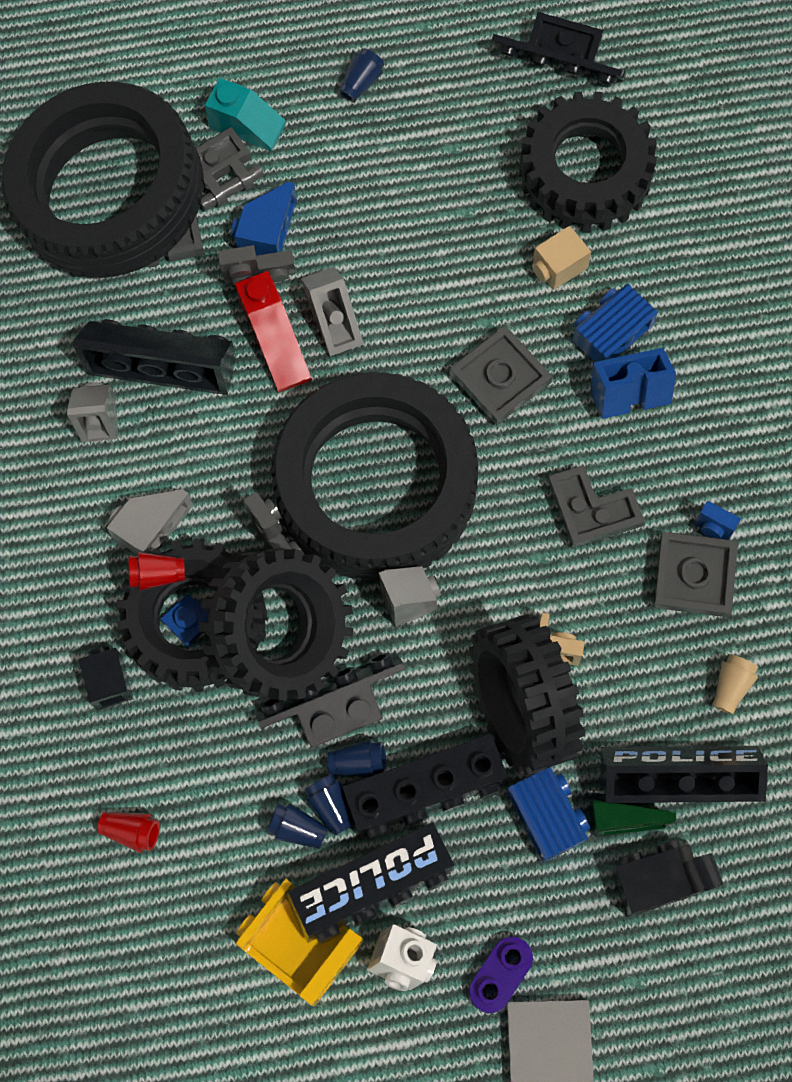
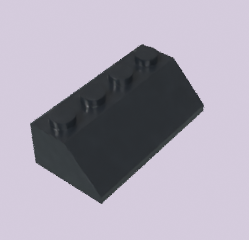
M104 319L101 322L89 320L74 338L73 347L87 375L228 395L236 353L233 342L228 341L223 336L209 335L208 337L193 336L190 332L184 330L166 332L159 331L149 325L141 324L137 325V327L124 326L114 320Z

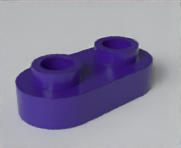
M507 937L498 942L473 979L469 988V996L472 1004L479 1011L491 1014L503 1009L530 970L533 954L530 946L524 940L517 937ZM515 950L519 953L520 962L517 965H510L506 962L505 954L507 951ZM486 984H493L497 988L498 994L495 999L488 1000L483 996L482 989Z

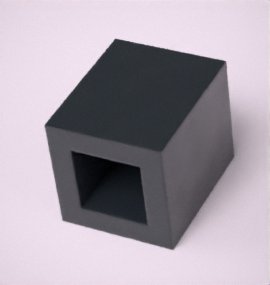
M108 646L98 647L90 650L87 653L88 656L79 659L89 702L96 710L134 699L123 657L117 648L110 649Z

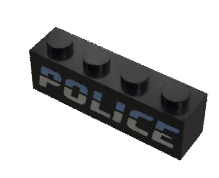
M758 746L601 747L600 785L606 803L766 802L768 764Z
M432 822L288 891L287 900L307 943L317 939L318 943L322 944L340 935L339 928L352 921L355 926L362 925L377 916L375 910L389 903L392 909L399 907L414 898L412 892L426 886L428 891H431L449 881L447 875L451 874L455 864Z

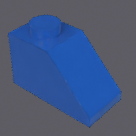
M286 182L244 205L241 217L234 219L231 237L235 239L237 248L254 245L256 256L282 252L297 202L294 183Z

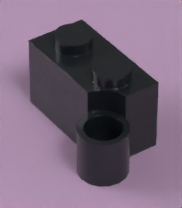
M679 840L657 846L658 853L643 858L641 851L623 856L618 859L620 866H616L611 871L627 917L678 902L724 885L713 853L694 858L690 845L681 847Z

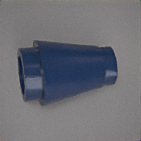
M362 48L359 53H354L341 87L338 90L345 99L355 103L383 74L381 69L384 66V61L377 54L366 48Z
M369 739L328 752V768L332 775L371 777L387 770L386 752L383 742H374L373 739Z
M332 774L304 789L309 797L306 801L327 827L331 829L334 836L355 825L351 818L352 815L341 782H336Z
M278 802L266 832L275 835L274 840L320 849L328 827L322 825L291 803H288L286 806Z

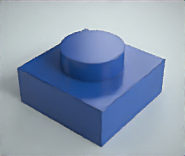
M707 500L694 525L700 527L701 532L709 538L729 540L741 518Z
M187 594L160 620L188 648L204 633L199 631V622H208L209 614Z

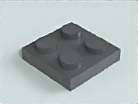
M506 326L502 327L450 368V375L496 426L551 384L553 376Z
M662 531L653 608L729 618L732 614L738 541Z

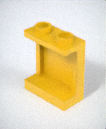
M285 879L281 885L275 882L265 893L261 901L266 905L256 917L250 914L240 925L236 932L240 937L236 945L311 1006L315 1007L364 941L363 938L344 925L339 928L340 935L325 943L319 944L317 939L307 943L287 900V892L296 887L288 879Z

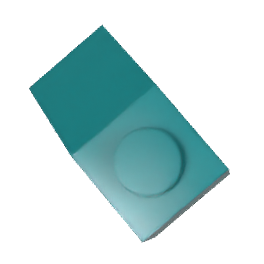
M222 78L218 79L205 104L209 128L222 133L232 127L242 141L271 152L286 125V120L254 91Z

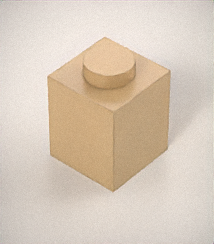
M568 226L535 247L532 267L539 280L542 282L547 281L551 288L555 290L588 269L591 251L572 227Z

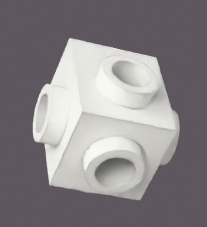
M393 924L380 933L367 971L384 978L385 984L399 991L412 990L420 984L428 982L436 967V959L432 957L437 944L425 939L426 935L417 929L410 927L401 928Z

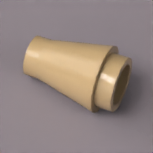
M730 654L726 662L722 661L712 706L733 715L736 707L757 680L758 676L755 674L758 666L744 658Z

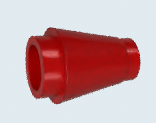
M138 552V556H128L130 588L139 587L140 591L176 583L177 581H185L184 558Z
M105 811L99 819L97 831L99 835H103L141 853L143 850L151 851L155 847L159 837L160 823L158 820L152 819L151 814L110 813Z

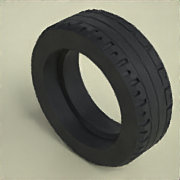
M121 82L84 84L63 91L47 100L31 113L16 132L7 150L2 169V193L5 197V205L13 221L34 250L54 267L63 269L67 273L90 278L125 275L142 269L163 257L189 230L198 213L204 189V174L200 156L176 110L167 101H164L162 97L154 94V92L137 85ZM112 138L138 139L155 147L160 157L155 179L146 194L124 213L109 220L91 224L66 222L58 219L52 213L49 201L54 181L63 166L82 149L99 141Z
M370 371L368 373H355V375L349 374L341 379H334L330 383L320 386L317 391H312L299 403V407L292 410L290 416L285 420L284 428L280 430L274 445L275 453L272 455L271 474L273 491L282 522L290 537L294 538L296 544L306 555L320 557L319 565L332 567L336 570V574L344 575L348 578L356 579L360 577L364 581H380L379 573L385 570L420 566L424 569L431 566L432 561H438L444 554L448 553L452 548V544L457 543L462 533H464L475 505L478 481L477 450L473 436L470 435V429L463 416L457 413L456 407L444 395L438 394L437 390L433 387L427 386L422 381H415L412 377H405L397 373L390 374L389 372L377 373L376 371ZM387 422L405 427L428 442L436 456L439 467V486L434 501L421 518L404 528L386 533L372 534L352 531L333 522L324 513L315 498L312 488V468L318 451L330 438L340 431L361 423Z

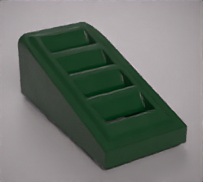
M592 800L589 805L593 836L596 837L669 829L677 821L676 813L666 810L621 803H606L602 800Z

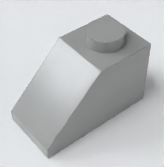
M331 267L301 278L312 315L329 356L363 345L344 278L337 269Z
M92 382L80 388H73L67 407V416L81 442L118 439L116 397L111 386Z
M183 489L129 498L124 506H118L109 518L107 529L116 542L138 556V552L151 554L150 551L157 547L159 549L162 547L192 508L193 503L189 493Z
M422 566L390 569L379 573L380 593L395 627L437 610L436 598L441 596L438 584L433 575L426 576Z

